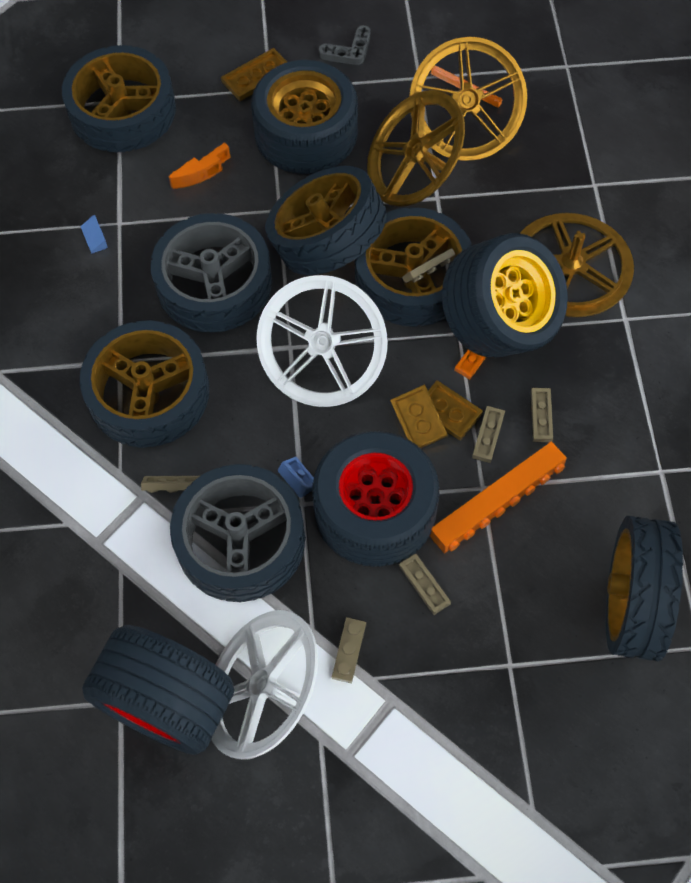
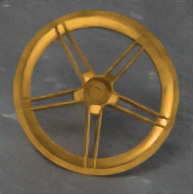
M479 37L456 38L441 44L430 52L419 65L414 75L409 95L410 97L422 92V89L452 94L451 97L460 106L463 116L465 117L466 113H471L494 138L492 141L479 147L462 148L458 160L465 161L488 157L507 145L521 126L527 106L526 83L516 60L500 45ZM462 50H465L468 82H464ZM468 50L480 51L492 56L505 68L508 75L474 89L472 87ZM458 51L460 90L453 91L425 86V79L435 64L445 56ZM505 79H511V81L486 94L482 91ZM512 84L514 91L513 110L507 125L501 132L479 103L480 100ZM479 112L485 116L499 135L497 137L477 115ZM424 119V136H425V135H427L428 133H430L431 130H430V128L428 127V125H427V123H426V121H425V119ZM455 131L450 134L445 143L442 139L431 148L449 158L453 146L448 144Z
M428 90L406 98L387 115L377 130L368 155L367 174L372 180L371 182L374 184L381 200L388 205L403 207L426 199L446 181L454 169L464 143L465 122L460 106L448 94L437 90ZM425 105L444 107L452 118L424 136ZM413 111L410 140L407 143L386 142L400 120ZM455 131L454 144L447 163L428 152L429 148ZM384 147H402L403 150L384 149ZM382 153L404 155L405 157L390 184L386 187L381 176ZM424 161L429 164L436 175V179L425 166ZM418 162L432 182L416 193L397 195L413 166Z
M559 213L540 218L521 231L520 234L533 237L540 230L552 225L562 252L561 255H553L560 264L564 276L568 277L566 282L567 289L573 275L579 274L607 292L595 300L567 302L565 316L585 317L604 312L616 305L627 293L634 274L633 257L624 239L604 222L586 215ZM563 223L582 224L601 232L606 237L582 249L585 233L577 231L573 242H571ZM557 224H558L559 227H560V230H561V232H562V234H563V237H564V239H565V241H566L567 247H565L564 244H563V241H562L561 235H560V233H559ZM609 242L608 244L602 246L601 248L595 250L594 252H592V253H590V254H587V252H589V251H591V250H593V249H595V248H597V247H599V246H601V245H603V244ZM613 246L616 247L621 259V275L617 284L586 263Z

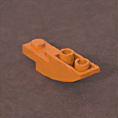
M224 142L200 161L194 157L186 162L182 167L169 175L171 187L177 189L192 186L221 172V164L231 157L229 146Z

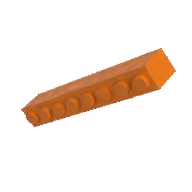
M551 441L433 526L430 534L431 539L444 554L449 550L454 551L462 540L470 539L477 529H483L489 525L492 518L495 516L498 518L503 515L507 507L510 505L513 507L518 504L522 496L525 494L528 496L536 489L535 487L539 484H545L552 474H559L565 468L564 465L567 457Z

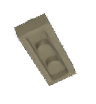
M451 248L410 271L402 278L405 283L411 280L415 283L423 278V273L426 272L429 275L437 270V265L440 264L443 267L450 263L451 260L449 258L456 254Z
M532 388L533 442L553 441L551 388Z
M486 407L473 452V459L491 463L505 410Z
M144 476L141 482V490H147L151 493L158 492L159 490H167V492L171 493L177 492L178 490H185L200 476Z
M417 554L399 564L400 569L433 615L451 604L447 595Z
M346 617L332 679L352 684L366 622Z

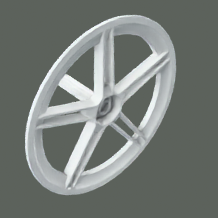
M313 275L297 279L285 285L269 300L259 320L257 349L266 374L284 394L307 405L330 407L354 400L372 386L379 376L386 359L387 331L378 307L363 290L349 281L338 277ZM324 289L319 324L316 329L279 312V310L289 299L303 291ZM328 289H330L332 292L328 323H325L323 318ZM335 291L353 299L366 313L372 328L334 333L331 325ZM276 316H279L307 330L306 333L303 334L302 332L276 319ZM274 322L309 342V346L284 372L278 366L272 350L271 334ZM374 333V336L341 341L342 335ZM374 339V352L369 367L363 376L351 385L334 350L335 346ZM308 352L311 357L288 378L286 376L288 372ZM317 355H322L341 390L335 392H315L305 389L291 380ZM330 358H334L346 382L347 388L344 387L342 381L340 380L336 370L334 369L330 361Z
M274 610L261 614L246 623L228 642L216 663V666L228 675L236 658L247 645L252 675L249 680L234 686V695L230 703L249 698L238 742L227 732L223 717L211 739L214 745L225 755L236 759H251L267 753L287 737L306 709L316 680L318 665L317 645L309 625L300 616L292 612ZM277 627L293 630V635L266 665L259 634ZM303 645L306 656V673L301 693L298 694L277 684L276 679ZM268 697L292 710L288 718L275 732L261 741L252 743L265 700Z

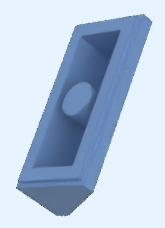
M94 215L80 226L91 254L108 248Z
M297 457L281 463L278 472L300 498L312 491L314 477Z

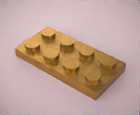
M272 48L222 76L221 81L241 101L253 94L257 83L265 74L277 66L287 63V61Z

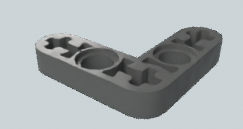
M365 25L359 26L356 30L352 47L322 44L319 47V57L327 61L353 65L362 64L369 45L371 29ZM362 43L364 46L359 47L357 44ZM338 53H345V55L339 56Z

